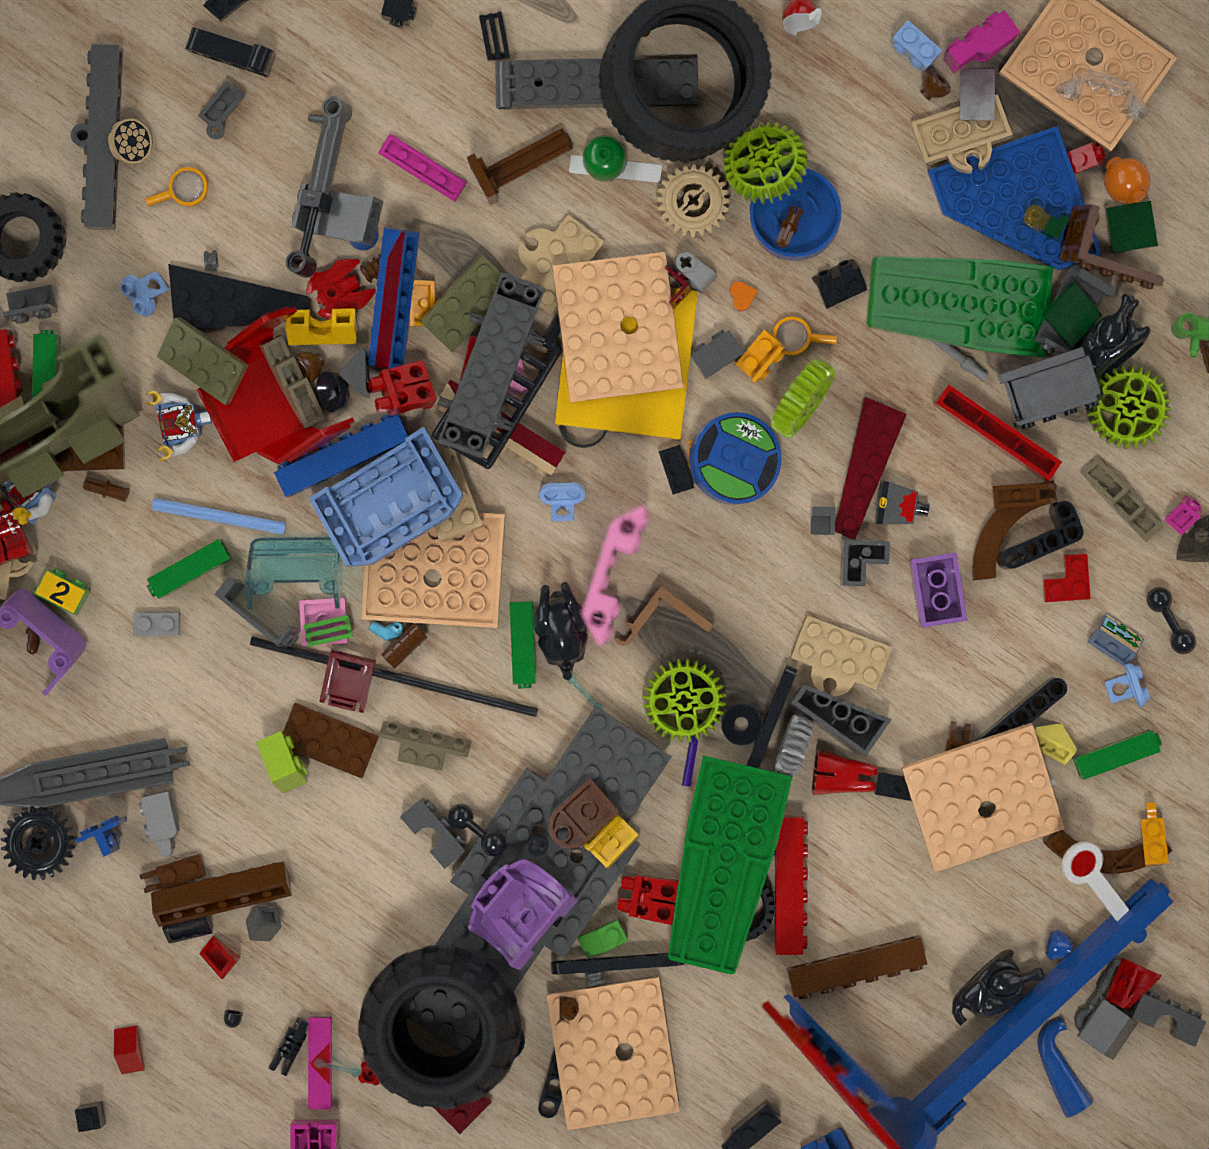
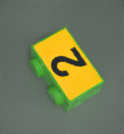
M54 568V570L46 569L34 594L73 615H79L91 590L86 588L87 584L76 578L74 581L66 578L67 573L58 568Z

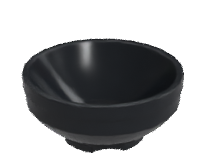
M335 371L322 372L317 379L316 394L321 407L330 413L339 411L344 407L350 396L348 382Z
M747 704L733 705L724 713L721 720V729L725 738L736 745L751 744L759 737L763 727V721L759 712ZM739 717H744L748 721V727L743 731L737 730L734 725L735 720Z

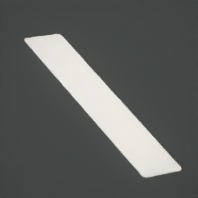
M571 155L570 173L589 175L583 166L582 156ZM628 161L625 171L617 178L660 183L662 165Z

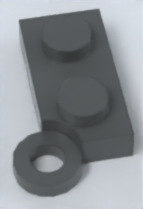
M228 81L223 84L198 115L208 124L206 127L207 135L214 140L223 137L225 129L222 124L245 98V95ZM214 126H217L220 129L219 133L216 135L212 134L211 129Z

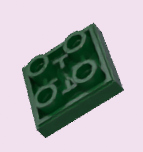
M1151 201L1105 208L1112 254L1158 246Z
M1073 282L1041 314L1065 344L1071 348L1102 316L1078 285Z

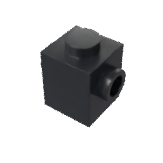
M385 0L381 17L383 20L390 21V25L402 28L403 25L409 26L410 20H415L417 7H414L413 0Z

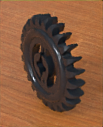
M31 806L29 813L25 808L21 810L22 817L15 813L13 815L15 822L7 821L10 829H3L7 837L0 839L6 843V846L1 847V850L8 852L3 857L4 859H11L8 867L17 866L15 869L16 874L22 870L23 878H27L31 874L32 880H36L39 874L40 878L45 880L46 873L53 878L55 876L54 870L59 873L63 871L60 864L64 866L69 865L65 857L72 858L74 856L68 849L76 847V845L69 843L76 836L68 835V832L73 827L65 828L64 825L68 819L60 821L61 812L53 816V808H49L45 813L44 807H39L38 812H36V809ZM37 826L47 829L45 832H37L30 835L26 842L27 847L25 849L22 848V838L28 829ZM46 837L43 839L41 846L32 848L35 846L37 839ZM53 837L54 847L48 857L40 860L29 857L31 853L39 854L46 851L51 844L50 838Z

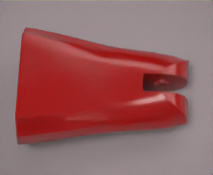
M818 749L814 762L812 794L826 795L876 791V782L865 779L859 780V774L877 776L878 766Z

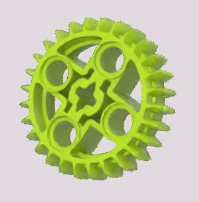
M767 122L766 127H762L758 123V128L753 129L750 126L749 132H744L742 137L735 139L736 143H729L731 150L725 151L727 158L723 159L726 179L730 183L731 188L736 190L737 195H743L746 201L750 197L754 204L758 198L762 204L765 203L766 199H770L771 203H773L775 197L782 201V194L786 193L790 196L789 190L791 188L797 190L796 182L803 183L801 176L806 175L805 168L808 167L806 148L799 135H795L793 129L788 131L786 125L780 129L778 123L774 127H771L769 122ZM768 140H776L779 142L773 145H769ZM749 149L750 154L741 158L742 154ZM786 152H791L789 155H783ZM791 168L788 174L783 177L781 171ZM748 170V172L741 174L742 171ZM777 179L775 183H770L772 180ZM762 180L764 186H755L752 184Z
M814 359L809 365H806L805 369L796 377L786 394L782 397L778 408L774 411L775 414L772 416L771 427L776 432L786 438H792L797 432H800L801 428L810 420L828 393V389L831 387L835 377L834 368L820 359Z
M1133 365L1129 366L1128 371H1126L1125 366H1120V373H1118L1116 368H1113L1112 376L1106 373L1105 381L1099 379L1104 395L1112 398V405L1106 407L1103 405L1102 400H1099V406L1092 407L1093 411L1087 413V416H1094V419L1089 424H1097L1098 427L1094 429V432H1103L1100 439L1109 437L1108 445L1116 441V448H1119L1124 443V449H1129L1130 443H1132L1133 448L1137 449L1139 446L1138 442H1140L1144 447L1147 446L1146 439L1150 442L1155 441L1153 434L1157 436L1162 435L1159 428H1167L1163 420H1170L1171 417L1165 415V412L1171 411L1172 408L1166 407V403L1172 400L1164 398V395L1169 393V390H1161L1165 383H1156L1159 376L1149 377L1151 370L1142 374L1143 367L1141 366L1136 372H1134ZM1125 379L1121 393L1107 390L1114 382ZM1133 379L1140 383L1138 392L1131 389L1130 383ZM1147 386L1153 391L1157 403L1144 400ZM1126 395H1129V396H1130V397H1126V398H1124V399H1122V400L1119 399V398L1125 397ZM1131 402L1130 405L1135 410L1127 412L1128 409L1123 405ZM1148 408L1155 410V419L1150 420L1146 416ZM1101 411L1114 415L1111 429L1104 422ZM1137 422L1151 425L1145 432L1133 436ZM1120 423H1124L1127 426L1128 432L1126 435H1121L1118 432V425Z
M677 659V666H673L669 661L668 669L662 665L660 666L661 674L656 671L653 672L656 677L655 680L648 678L652 686L644 687L649 692V695L642 696L643 699L648 700V703L642 705V707L649 708L650 711L644 715L645 717L652 716L653 719L649 721V725L657 724L655 732L663 729L662 737L669 733L670 741H673L675 736H678L679 743H682L683 737H687L690 743L691 736L695 735L697 740H700L699 733L701 732L708 736L706 730L708 727L711 730H715L712 725L713 721L716 723L721 722L716 716L717 714L724 715V712L719 710V707L726 706V703L720 701V698L725 697L726 694L719 693L718 690H721L724 686H716L715 683L720 678L715 677L712 679L711 676L714 671L710 670L706 673L705 664L701 668H697L698 661H695L693 666H691L689 659H686L685 665H681L680 659ZM678 672L686 673V683L682 685L677 684L674 680L675 675ZM690 673L700 676L709 687L693 689ZM671 676L672 692L656 694L663 680ZM689 686L690 691L696 692V695H691L687 690H681L676 693L675 687L683 689ZM705 691H709L713 695V700L709 704H704L700 700L701 694ZM676 693L675 698H670V696L675 695ZM683 694H685L686 698L693 699L687 702L686 707L676 702L681 699ZM660 697L668 701V706L664 710H658L655 707V701ZM698 703V706L692 708V704ZM712 707L707 719L697 726L696 710ZM692 708L693 714L683 713L679 716L678 710L688 711ZM675 713L678 728L676 729L666 724L659 714ZM690 717L693 719L694 725L691 729L686 730L681 727V720L683 718Z

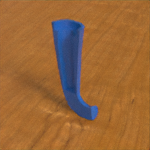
M1061 1017L1050 1020L1041 1028L1037 1043L1039 1054L1054 1094L1065 1117L1069 1118L1089 1107L1093 1103V1099L1055 1046L1057 1034L1067 1030Z

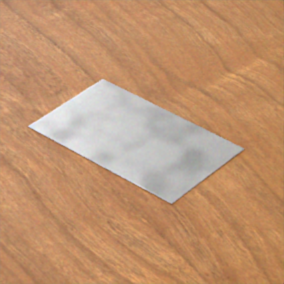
M961 69L960 120H994L995 69Z

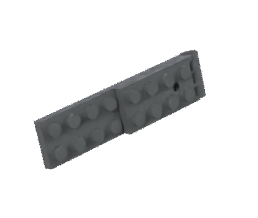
M697 58L634 60L635 84L642 100L647 106L698 105ZM603 59L495 62L496 109L603 107V99L600 96L601 89H599L600 64ZM539 80L543 82V85L536 87L534 83Z

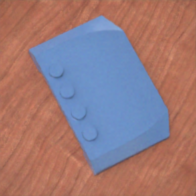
M425 427L406 437L405 442L331 488L327 486L308 498L347 567L374 565L449 519L463 499V492Z

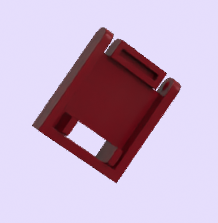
M332 649L328 659L319 702L324 703L326 694L330 695L328 705L355 711L357 702H360L359 712L364 713L376 660ZM341 660L361 664V670L340 665Z

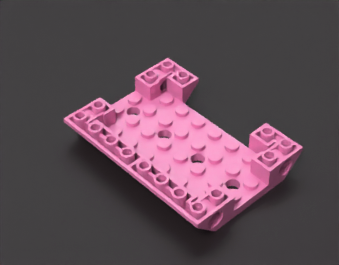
M641 506L611 522L582 612L598 645L602 646L604 641L609 642L613 626L609 625L611 618L616 619L620 605L616 604V598L600 594L601 590L606 591L610 577L606 576L608 567L613 569L617 554L613 552L615 550L630 556L632 552L637 553L642 537L638 536L639 530H645L650 515L645 512L647 507ZM621 528L631 531L632 533L625 534L624 531L621 530ZM601 612L604 614L605 619L594 616L593 614Z

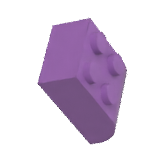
M957 552L910 560L911 579L919 627L924 628L968 621Z

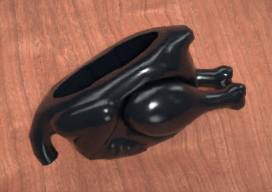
M1124 294L1117 312L1095 323L1084 335L1080 348L1089 346L1099 379L1104 378L1106 373L1110 374L1113 368H1118L1131 358L1145 344L1151 332L1149 326L1142 327L1132 319L1134 310L1139 305V300L1135 299L1132 295Z
M567 582L561 584V591H554L550 597L549 586L543 585L541 587L540 602L533 621L535 633L540 637L538 645L548 664L557 665L562 672L563 678L570 680L575 663L580 662L584 658L588 635L584 632L587 623L582 615L583 608L575 599Z
M1008 949L1000 952L984 965L954 996L952 1014L955 1021L961 1026L967 1020L962 1014L963 1008H966L978 1017L990 1018L1002 1014L1017 1000L1024 983L1044 979L1042 968H1034L1030 972L1021 973L1013 959L1014 951Z

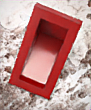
M214 936L199 953L221 979L228 975L241 958Z
M137 1025L114 1029V1058L121 1074L145 1070Z

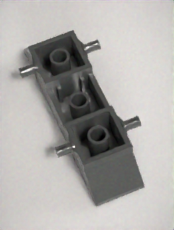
M502 272L485 317L473 312L471 313L469 321L481 325V329L455 398L452 401L441 396L439 397L437 405L450 409L438 443L482 459L492 434L497 427L511 432L514 423L501 419V410L524 349L529 343L541 348L544 344L545 339L532 335V327L545 291L544 287Z

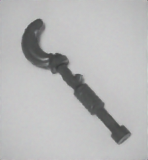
M1115 957L1111 960L1112 964L1106 975L1102 977L1097 987L1098 991L1094 995L1091 1004L1088 1003L1087 1007L1082 1008L1075 1015V1026L1079 1032L1084 1026L1085 1017L1094 1011L1099 998H1104L1103 993H1105L1111 981V976L1116 967L1121 963Z

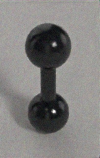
M1164 587L1151 589L1146 597L1147 605L1151 610L1161 612L1173 634L1170 638L1172 649L1178 654H1189L1196 646V637L1190 630L1181 629L1170 610L1172 604L1170 591Z
M459 803L449 810L448 820L450 824L457 829L469 828L481 838V848L485 854L499 856L505 851L507 846L505 836L495 830L487 832L474 822V813L468 805Z

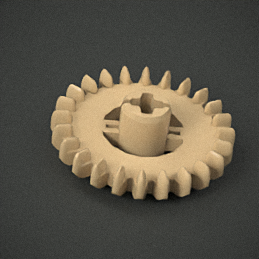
M693 163L691 170H689L687 165L684 164L682 172L675 168V176L670 173L667 174L669 182L661 181L665 189L657 190L659 194L663 195V197L656 199V202L663 204L657 208V211L665 212L660 217V220L669 219L666 228L674 225L673 233L675 234L681 229L682 237H685L687 232H690L693 239L695 233L698 232L700 237L703 238L705 229L709 234H712V225L717 229L720 228L717 220L726 221V218L721 213H729L730 211L724 206L731 203L730 199L724 198L730 191L722 190L726 182H718L721 177L720 174L712 176L713 168L705 172V165H702L697 170L696 164ZM687 185H700L701 188L699 190L686 192L683 205L678 208L676 200L680 190ZM708 193L710 206L707 211L698 217L686 216L687 212L695 213L701 210L704 202L703 197ZM699 196L697 206L694 204L688 206L689 197L694 199Z

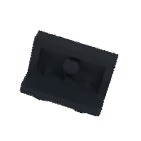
M853 259L844 260L838 266L829 270H822L812 277L826 309L868 290L861 270Z

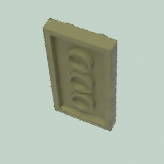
M480 254L419 322L453 353L479 325L469 321L471 313L473 312L485 317L502 273Z
M181 317L174 319L157 355L162 361L225 405L231 403L249 366Z

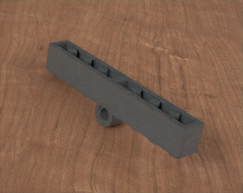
M91 44V51L89 50L87 54L88 64H91L90 73H87L86 78L87 87H90L89 96H86L85 102L86 110H89V118L85 119V124H78L71 131L72 141L84 150V155H87V164L83 165V177L86 178V187L82 188V200L85 201V209L81 211V222L84 223V227L87 229L116 230L118 160L113 156L109 148L108 137L113 129V125L120 121L123 49L119 45ZM88 133L87 139L81 141V135Z

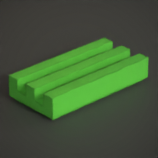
M349 615L303 625L308 647L353 637ZM345 620L346 625L310 632V628ZM347 629L348 634L312 641L314 636Z

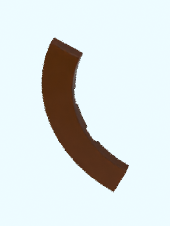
M1052 480V481H1047V482H1041V483H1039V485H1040V484H1055V483H1054V480ZM1055 489L1048 491L1040 490V499L1047 497L1056 498ZM1041 506L996 509L992 513L979 535L974 551L972 564L973 581L996 578V559L1006 534L1021 517Z
M1063 830L1054 832L1043 843L1053 853L1063 859L1068 849L1079 842L1071 838ZM1143 842L1126 849L1101 850L1103 856L1101 873L1120 874L1146 867ZM1167 845V852L1169 854L1173 850Z

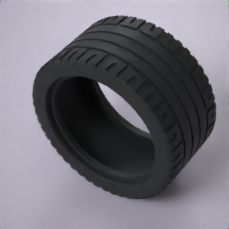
M645 0L636 7L608 42L602 56L601 71L599 72V89H601L600 96L603 99V107L607 111L608 118L612 121L611 124L614 128H617V132L621 136L623 135L624 140L633 144L634 148L640 149L642 153L650 154L651 157H658L660 160L665 161L668 159L672 162H677L678 160L686 162L712 155L744 133L763 109L764 102L769 94L767 92L770 90V80L772 78V72H770L772 68L770 52L767 50L768 45L764 41L762 31L760 32L759 30L760 27L753 21V17L750 14L748 15L743 7H739L738 3L734 0ZM666 25H687L706 32L721 45L733 69L734 92L730 106L720 121L699 128L680 127L662 120L648 108L637 90L633 70L635 52L641 38L645 34Z

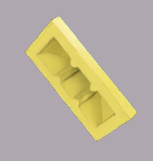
M1063 724L1041 726L1035 729L1041 752L1066 765L1076 753L1077 748Z

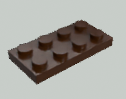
M115 424L124 440V425L120 427L118 424ZM55 427L48 428L32 438V446L56 432ZM124 443L86 464H83L72 446L54 455L62 472L125 469Z
M296 702L283 730V733L286 736H290L295 748L292 751L361 779L364 777L379 736Z

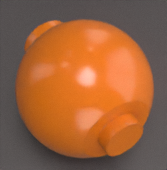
M1119 156L1112 158L1106 164L1107 172L1104 178V185L1108 195L1114 201L1122 204L1142 201L1151 183L1147 167L1142 162L1133 158L1122 159Z

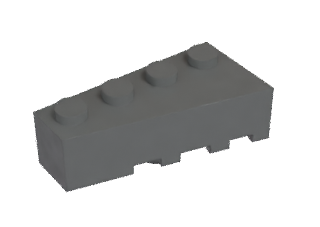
M805 684L799 687L788 703L790 707L809 720H812L815 725L861 758L867 756L892 720Z

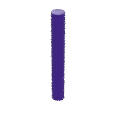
M697 719V726L702 724V719ZM695 735L691 736L692 739L688 746L682 785L691 787L699 741Z

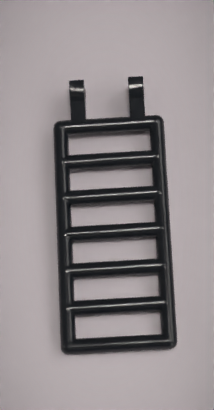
M559 317L547 338L533 330L532 335L545 339L543 347L552 351L545 363L523 351L521 360L537 368L540 372L533 382L517 372L514 374L513 381L527 388L528 391L522 401L509 393L506 395L505 402L516 408L510 420L501 415V419L514 423L511 432L504 429L499 439L491 437L488 444L493 449L487 459L484 457L481 459L454 448L451 449L485 469L492 468L562 353V347L555 343L561 334ZM450 409L445 411L432 433L433 438L439 440Z

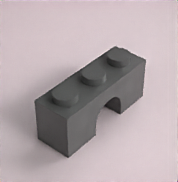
M421 798L400 818L414 834L425 827L433 828L438 833V844L431 849L430 853L445 869L466 851L464 847L466 842L458 833L454 835L449 829L452 827L444 816L439 818L434 812L437 808L429 799L425 801Z
M1148 990L1133 1004L1128 1014L1132 1019L1153 1028L1159 1017L1170 1015L1174 1022L1170 1034L1176 1039L1194 1047L1196 1046L1206 1024V1021L1200 1018L1201 1013L1190 1008L1186 1012L1180 1009L1181 1004L1170 999L1167 1002L1159 999L1160 995L1151 990Z

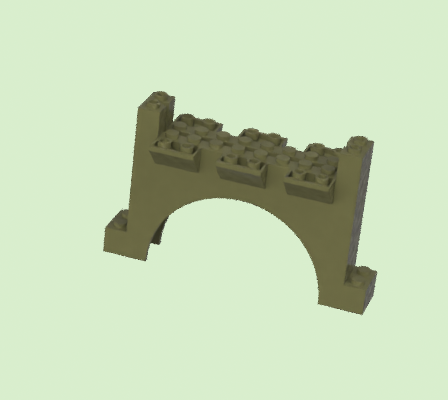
M100 333L58 356L61 362L58 374L53 379L42 384L43 391L28 403L25 402L23 396H20L0 407V455L8 450H13L17 445L34 438L35 435L48 428L55 427L56 432L1 463L0 485L11 480L25 498L64 476L54 455L72 446L83 464H86L124 443L115 423L121 427L139 417L140 414L123 384L128 378L107 339ZM72 417L65 425L61 426L58 424L60 421ZM0 502V511H2L4 507Z

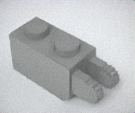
M169 790L141 797L139 809L141 815H145L147 823L144 825L145 835L147 838L150 837L151 842L156 841L158 853H160L161 857H168L174 853L175 847H173L172 837H175L180 831L172 792Z

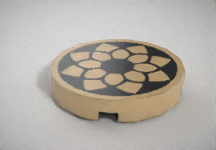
M134 118L122 119L113 125V129L108 137L109 148L113 156L127 165L138 164L144 161L150 154L152 147L151 134L148 128L141 121Z

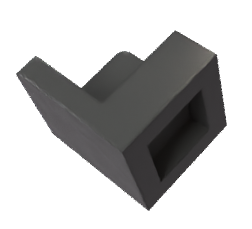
M811 507L810 533L812 535H835V507Z
M261 906L255 908L246 920L250 940L271 941L282 927L278 908Z

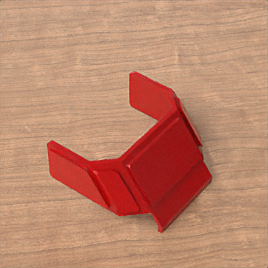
M285 307L261 316L227 342L228 345L224 348L249 365L230 404H223L201 387L196 390L233 462H237L255 452L276 464L287 460L291 462L329 443L351 428L350 425L355 422L352 417L322 430L313 426L304 428L270 369L259 345L273 338L274 328L297 312L296 307Z

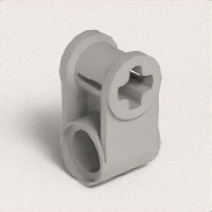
M689 252L679 254L674 261L675 270L680 271L688 279V283L702 294L717 278L713 270ZM687 258L690 261L688 263L690 268L686 266L683 269L680 266L682 264L680 259L684 261Z

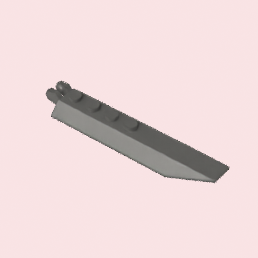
M160 738L30 763L0 778V805L29 808L31 806L34 808L48 807L173 783V769L190 766V761L183 760L172 764L170 755L184 754L188 750L187 747L169 750L166 739Z

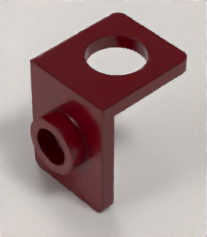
M666 266L665 270L668 271V275L682 287L669 301L670 306L675 309L691 292L689 284L686 283L688 279L680 271L675 273Z

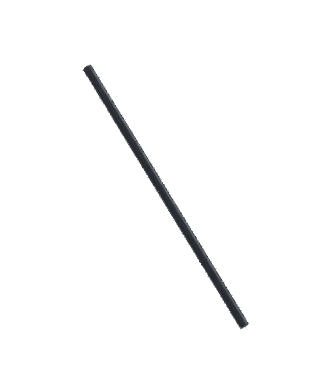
M252 637L250 641L251 646L328 664V655L290 646L287 648L279 647L272 641ZM341 660L340 665L359 670L362 667L361 664ZM374 667V677L533 717L537 716L538 708Z

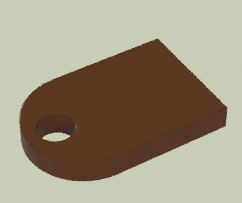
M589 778L554 810L549 819V833L557 845L566 849H579L587 845L621 811L595 781ZM563 827H566L569 831V836L566 840H560L558 837V832Z

